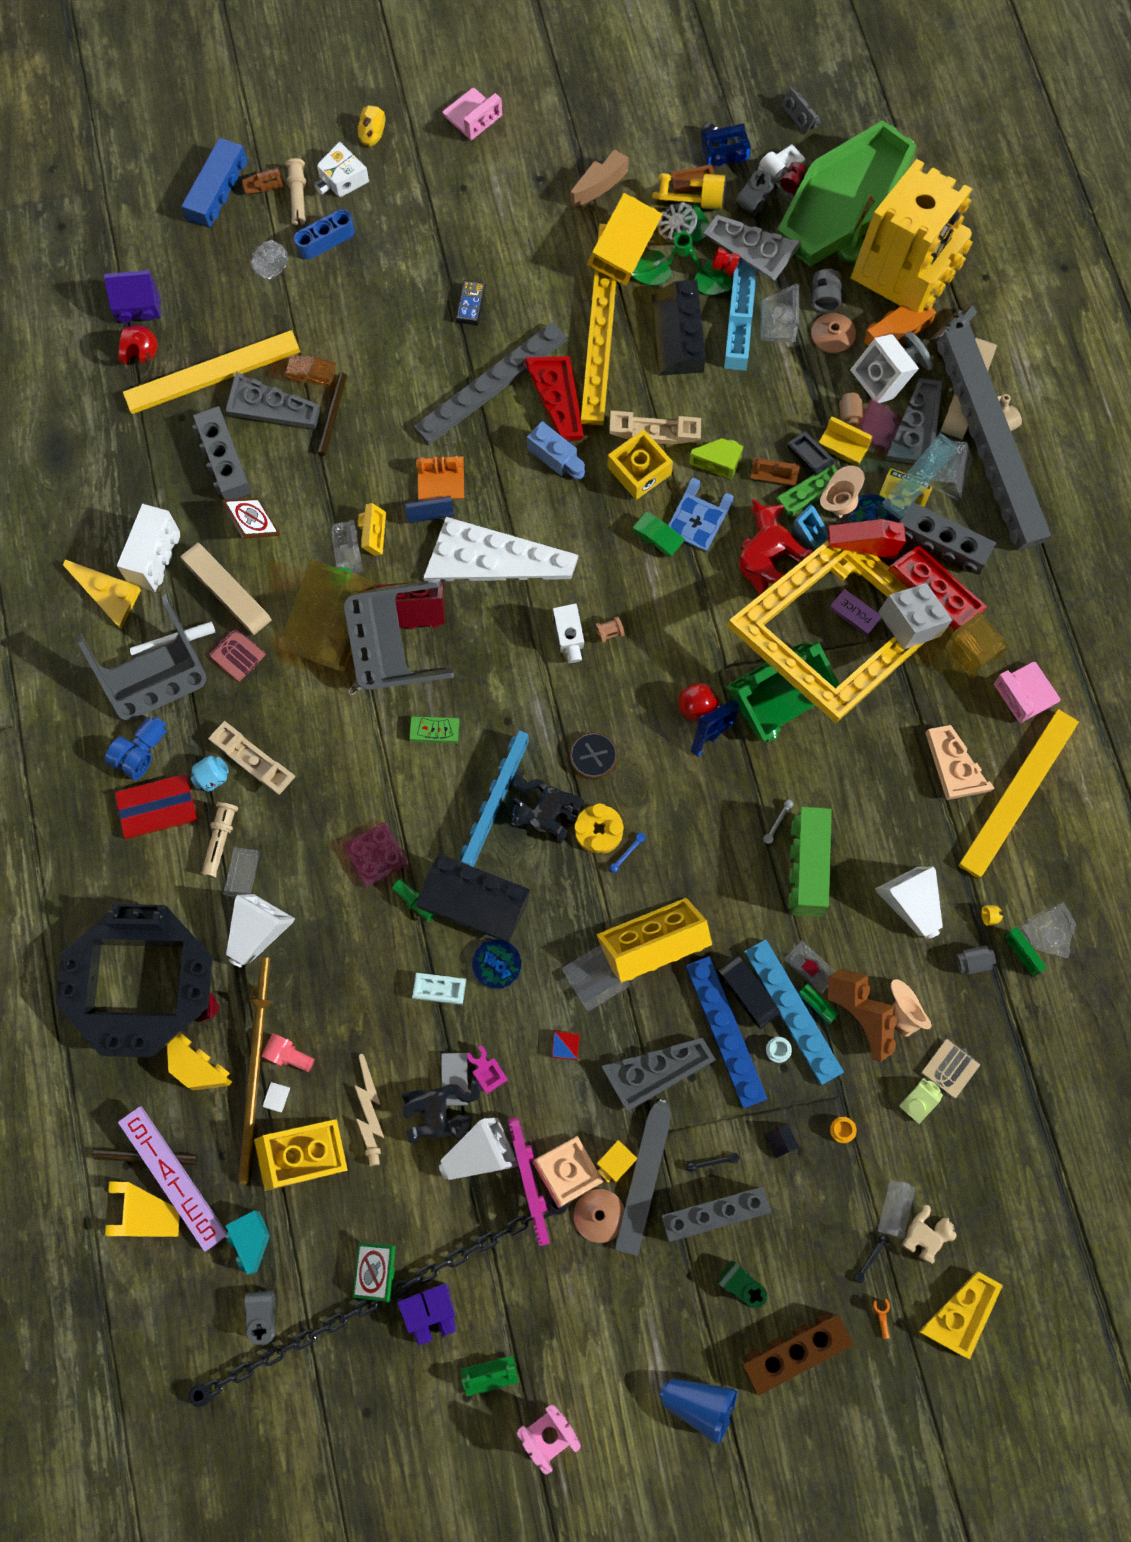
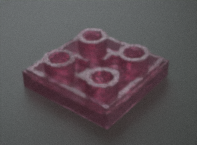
M386 821L343 844L366 888L409 865Z

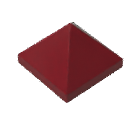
M210 993L209 1008L197 1018L198 1022L214 1018L220 1010V1006L213 993Z

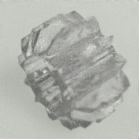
M269 240L268 242L263 241L260 247L257 246L256 252L252 253L254 257L250 262L255 273L270 280L272 277L276 278L279 273H282V269L287 266L286 262L289 257L281 244Z

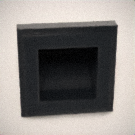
M788 1124L764 1134L775 1158L799 1148Z

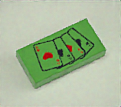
M411 716L410 742L458 744L460 720L459 718Z

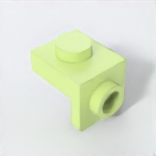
M922 1078L899 1107L920 1124L937 1106L943 1095L940 1093V1088L934 1082Z

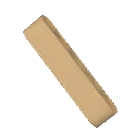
M975 338L988 371L997 345ZM954 394L940 432L962 440L968 427V422L962 414L958 396Z
M197 542L180 556V559L187 568L253 636L272 621L266 611L200 543Z

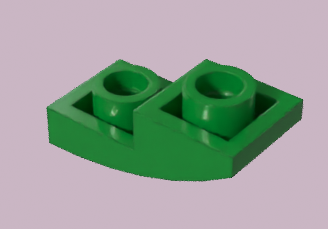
M645 512L631 528L647 544L652 542L668 558L675 553L685 540L669 525L648 512Z

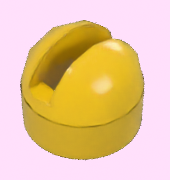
M994 905L983 906L981 911L983 923L986 926L998 924L1003 918V915H999V912L1002 910Z

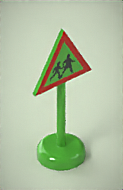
M869 193L866 195L850 232L851 234L854 233L852 242L837 251L840 259L848 264H856L864 241L862 237L859 238L863 220L875 203V200Z

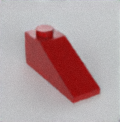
M883 519L830 525L827 528L829 547L889 559H895L906 542L904 524Z

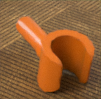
M884 1299L885 1311H880L875 1300L872 1310L879 1317L883 1339H888L886 1313L890 1309V1304L887 1299Z

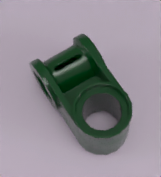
M732 1260L716 1281L730 1294L738 1297L752 1308L762 1307L767 1301L766 1289ZM759 1288L761 1290L759 1293L760 1297H762L761 1301L755 1300L751 1303L749 1301L751 1296L748 1294V1291L750 1289L755 1291Z

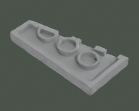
M716 215L704 232L707 238L728 252L739 254V259L775 281L801 246L798 240H790L776 233L771 234L757 227L752 228L743 225L741 222Z

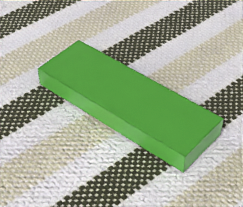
M832 465L817 476L813 475L777 496L775 498L776 504L784 505L785 510L783 513L787 518H790L820 500L830 479L838 470Z

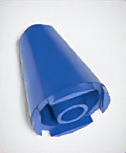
M671 1378L669 1383H663L659 1398L663 1399L662 1405L713 1443L719 1444L722 1442L728 1429L731 1411H734L738 1391L728 1387Z

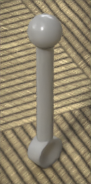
M785 800L782 812L769 834H766L763 838L764 843L771 844L773 842L774 833L788 809L793 807L792 800Z

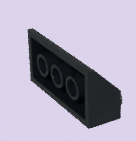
M697 280L674 281L652 295L659 376L704 373L706 357Z
M438 853L428 872L416 907L509 944L527 907L530 889Z

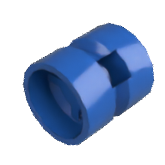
M124 737L117 738L111 744L105 756V763L116 770L123 769V774L133 780H138L145 774L152 760L151 753L141 747L135 748V744Z

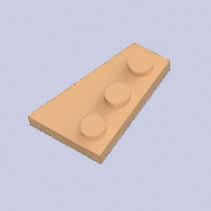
M951 725L928 729L925 732L946 800L991 792L995 789L990 781L987 782L980 772L982 769L977 763L974 764L967 753L966 746Z

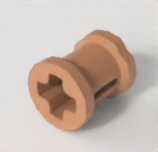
M618 616L614 617L612 621L603 624L596 623L595 625L601 643H605L607 639L616 636H625L621 620Z

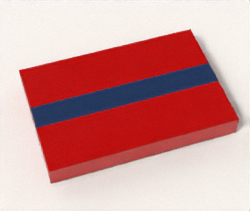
M187 774L115 792L123 835L126 840L198 821Z

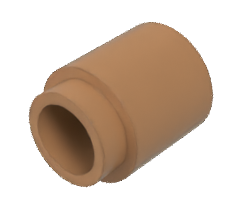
M857 393L844 394L839 403L840 420L857 428L864 421L862 399Z

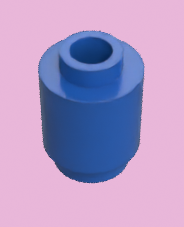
M148 716L134 733L135 737L132 741L144 750L149 751L166 734L167 730L164 727L167 724L156 716L153 719Z

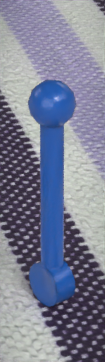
M637 834L635 842L616 863L609 866L610 872L616 873L619 870L620 864L637 845L645 842V834Z

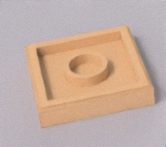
M578 1136L533 1161L535 1168L558 1208L604 1182Z

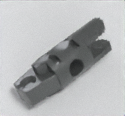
M973 305L964 307L962 310L958 309L932 336L930 342L932 344L937 343L945 331L970 326V320L977 313Z

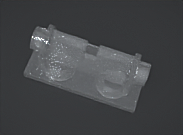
M890 1179L878 1232L904 1239L916 1187L910 1186L906 1182H897Z

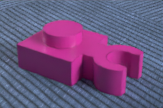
M480 1045L478 1048L482 1053L481 1057L474 1059L468 1053L467 1058L470 1063L478 1066V1069L473 1071V1074L485 1093L489 1094L507 1082L508 1079L495 1058L490 1061L486 1060V1050Z

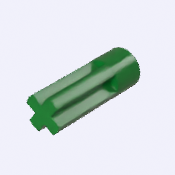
M809 984L798 993L828 1024L839 1015Z

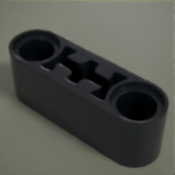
M738 955L716 969L721 980L759 1029L781 1014L778 1006Z

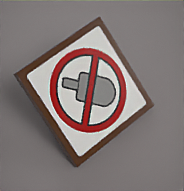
M259 498L221 501L242 539L280 535Z

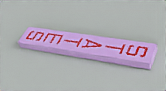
M138 1107L118 1122L204 1252L224 1239L227 1232L143 1107Z

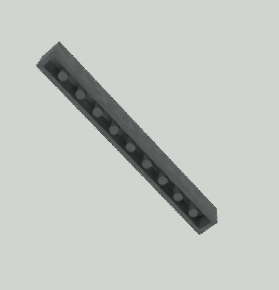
M966 326L945 331L937 341L938 352L943 357L946 372L953 383L954 393L960 401L962 414L968 422L969 432L976 443L978 456L984 464L986 477L991 482L994 498L998 501L1002 511V519L1006 522L1009 529L1010 540L1015 545L1017 551L1042 544L1051 537V534L971 327Z

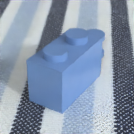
M543 421L527 436L528 450L561 477L566 472L574 479L584 477L585 464L577 457V448Z

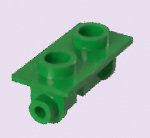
M513 1355L461 1368L462 1383L466 1396L519 1383Z

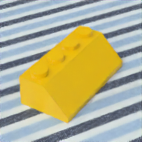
M687 898L597 934L611 970L621 983L632 980L646 972L654 971L658 967L670 962L678 961L682 957L699 952L712 945L707 920Z

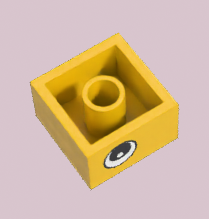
M645 429L608 454V469L635 500L672 475L673 461Z

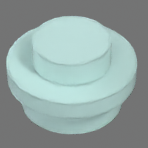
M772 1038L766 1045V1054L775 1063L785 1062L791 1055V1045L785 1038Z

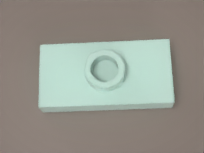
M416 973L412 998L463 1005L466 979Z

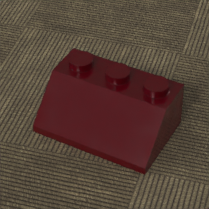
M440 581V587L403 592L396 595L395 603L400 627L414 629L417 626L436 628L440 625H445L443 581ZM407 583L374 585L373 589Z

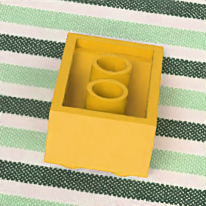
M337 1119L267 1134L255 1139L265 1191L347 1171Z

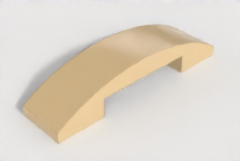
M610 411L609 433L629 440L645 429L657 444L689 443L700 441L701 418L679 416L678 420L633 417V412Z
M225 721L208 738L239 766L278 795L295 778L294 774L278 762L272 760Z

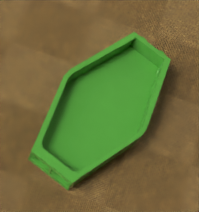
M882 120L817 158L810 165L778 228L777 234L790 240L800 241L801 246L794 255L811 267L852 242L854 233L851 234L850 232L866 195L869 193L875 200V203L864 217L859 238L865 235L874 211L909 169L914 159L916 144L909 137L899 133L894 126L888 125Z

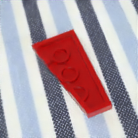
M570 356L526 357L524 363L555 432L567 441L582 440L584 435Z

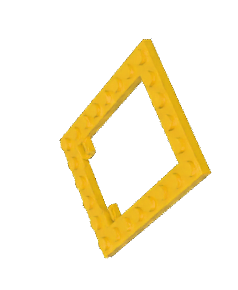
M828 540L738 612L726 625L835 723L843 718L924 644L921 643L903 649L894 636L835 689L764 626L829 571L841 581H844L853 572L858 576L862 575L887 597L908 589L888 571L889 567L877 556L829 547Z

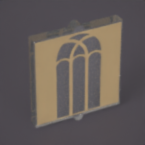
M946 1038L920 1073L955 1100L981 1066V1063L966 1053L967 1050L965 1048L961 1049Z

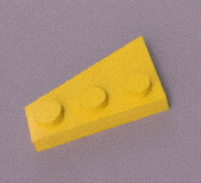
M975 1272L926 1323L919 1333L966 1359H970L1003 1285L980 1272Z

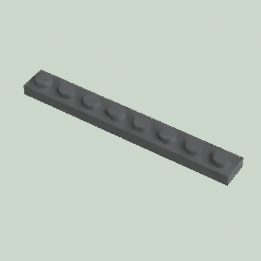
M551 322L414 425L415 431L428 445H431L528 371L524 363L526 357H547L567 342V336Z

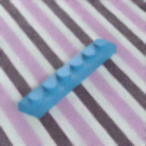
M519 731L517 737L513 736L508 746L510 753L507 759H502L498 769L501 772L498 780L494 779L489 788L490 798L488 802L484 801L480 808L479 814L482 816L478 824L474 823L469 836L472 838L468 846L464 845L459 858L462 859V863L472 867L476 863L529 743V736L525 732Z
M764 940L744 951L764 989L778 1006L783 1022L819 1084L823 1085L843 1074L844 1071L768 941Z

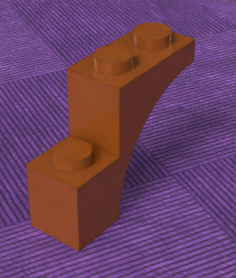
M841 968L828 976V1000L843 1006L855 1016L868 1037L872 1060L882 1062L893 1054L896 1047L894 1040V1028L897 1022L895 1006L867 999L870 993L868 975Z

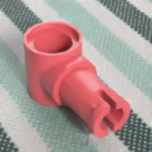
M272 1033L261 1057L277 1065L290 1064L306 1072L310 1071L315 1060L295 1050V1046L292 1045L293 1042Z

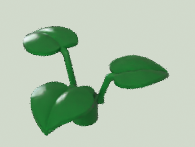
M696 202L690 205L697 214L696 227L691 234L685 232L687 228L679 233H673L675 236V248L671 249L669 259L666 261L665 255L660 251H647L641 256L631 275L642 284L658 286L665 283L671 277V269L668 265L671 264L675 254L681 257L691 255L697 269L700 271L694 278L698 282V291L700 293L714 296L728 292L732 287L731 276L725 274L722 270L716 271L711 269L713 260H708L704 267H702L695 255L692 241H702L706 237L704 232L710 225L708 218ZM691 211L685 217L692 216ZM688 220L687 224L691 225L692 220Z

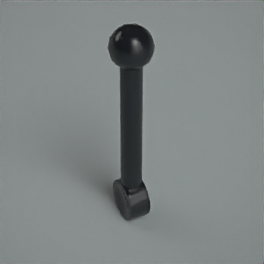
M732 1153L729 1157L699 1163L688 1162L686 1168L689 1172H694L697 1168L726 1162L737 1163L739 1155Z
M887 1235L879 1237L878 1245L861 1271L854 1274V1280L857 1283H862L865 1280L864 1275L882 1247L889 1243Z

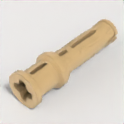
M293 158L286 162V169L289 175L287 185L291 192L292 223L299 225V217L300 224L303 225L306 223L303 188L306 185V179L303 175L305 162L301 159Z
M217 802L216 804L218 810L214 822H211L213 832L201 871L202 875L216 878L227 834H230L233 830L231 824L234 813L238 811L237 806L223 802ZM216 843H218L213 862H211L216 847Z

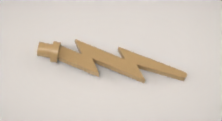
M360 1054L359 1061L366 1091L356 1085L354 1087L367 1123L358 1119L356 1121L367 1148L365 1155L369 1158V1166L380 1165L379 1155L381 1154V1149L377 1148L373 1134L383 1139L384 1136L371 1101L379 1106L380 1102L363 1054Z

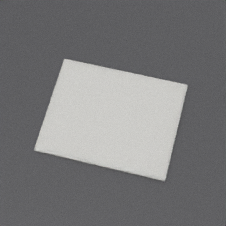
M271 1082L263 1107L282 1113L290 1088Z

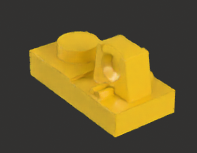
M373 503L366 504L365 512L358 515V527L363 530L361 547L374 556L382 555L386 512Z

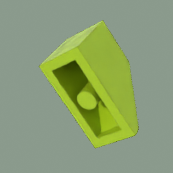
M721 438L692 449L689 464L732 480L742 457L743 446L734 440Z

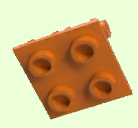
M463 456L418 458V501L450 495L451 499H464Z

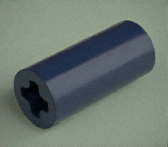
M451 495L405 503L408 523L454 516Z

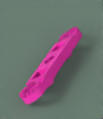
M510 1118L508 1123L510 1131H513L511 1133L538 1243L539 1246L550 1244L543 1216V1212L547 1211L544 1196H538L530 1165V1161L534 1160L531 1145H525L519 1118Z

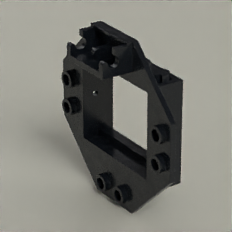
M112 904V910H108V913L61 953L55 1003L100 1056L153 1058L182 1031H187V1027L209 1008L213 957L166 905ZM101 946L183 947L176 1014L94 1012Z

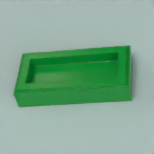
M1017 926L1004 935L1005 940L1032 976L1035 977L1047 969V966Z

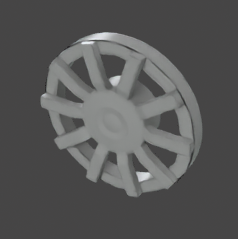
M684 202L671 204L669 208L662 212L663 215L657 225L661 237L668 242H674L675 237H672L674 232L679 233L687 228L685 232L689 234L693 232L697 224V214L692 206ZM691 211L692 216L685 217ZM688 220H692L691 225L687 224ZM671 229L668 236L664 234L666 231Z

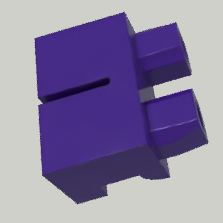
M448 1283L398 1301L409 1333H413L419 1346L433 1341L429 1325L438 1322L442 1337L456 1332L454 1319L456 1311L452 1303Z

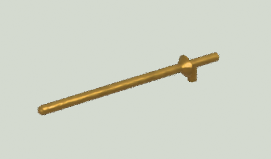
M260 957L258 986L251 989V994L256 996V1000H249L255 1007L238 1179L241 1185H246L249 1182L265 1010L274 1002L266 1000L270 958Z

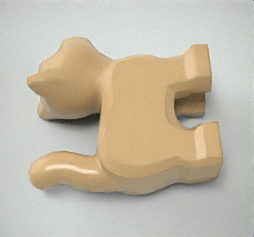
M924 1205L922 1211L916 1215L909 1226L907 1237L904 1239L902 1247L913 1253L916 1245L921 1246L923 1249L919 1258L933 1264L935 1261L934 1256L941 1249L943 1243L954 1241L957 1234L949 1218H942L936 1224L934 1231L924 1224V1221L931 1213L930 1206Z

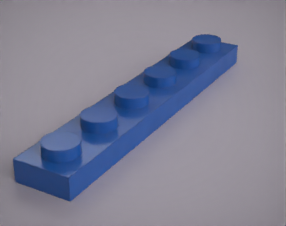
M710 957L686 965L687 972L742 1108L745 1109L767 1100Z

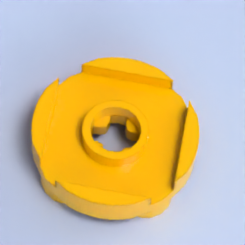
M599 803L587 807L577 817L575 823L576 839L584 850L590 853H608L614 850L622 840L624 830L622 819L611 807ZM603 824L605 826L603 828L605 833L594 834V825Z

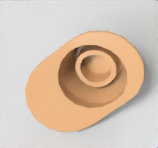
M846 466L835 472L820 498V505L823 509L832 511L838 518H842L844 514L852 512L857 507L858 493L865 480L861 468Z
M898 979L891 982V990L895 998L893 1004L897 1019L895 1027L900 1034L908 1037L920 1028L930 1029L932 1026L931 1021L924 1013L915 993L904 982Z

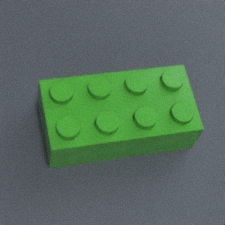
M801 807L799 813L794 815V821L791 822V835L795 836L793 845L790 847V859H793L794 863L789 872V883H792L793 887L791 893H789L788 907L792 908V915L822 917L829 907L831 809Z

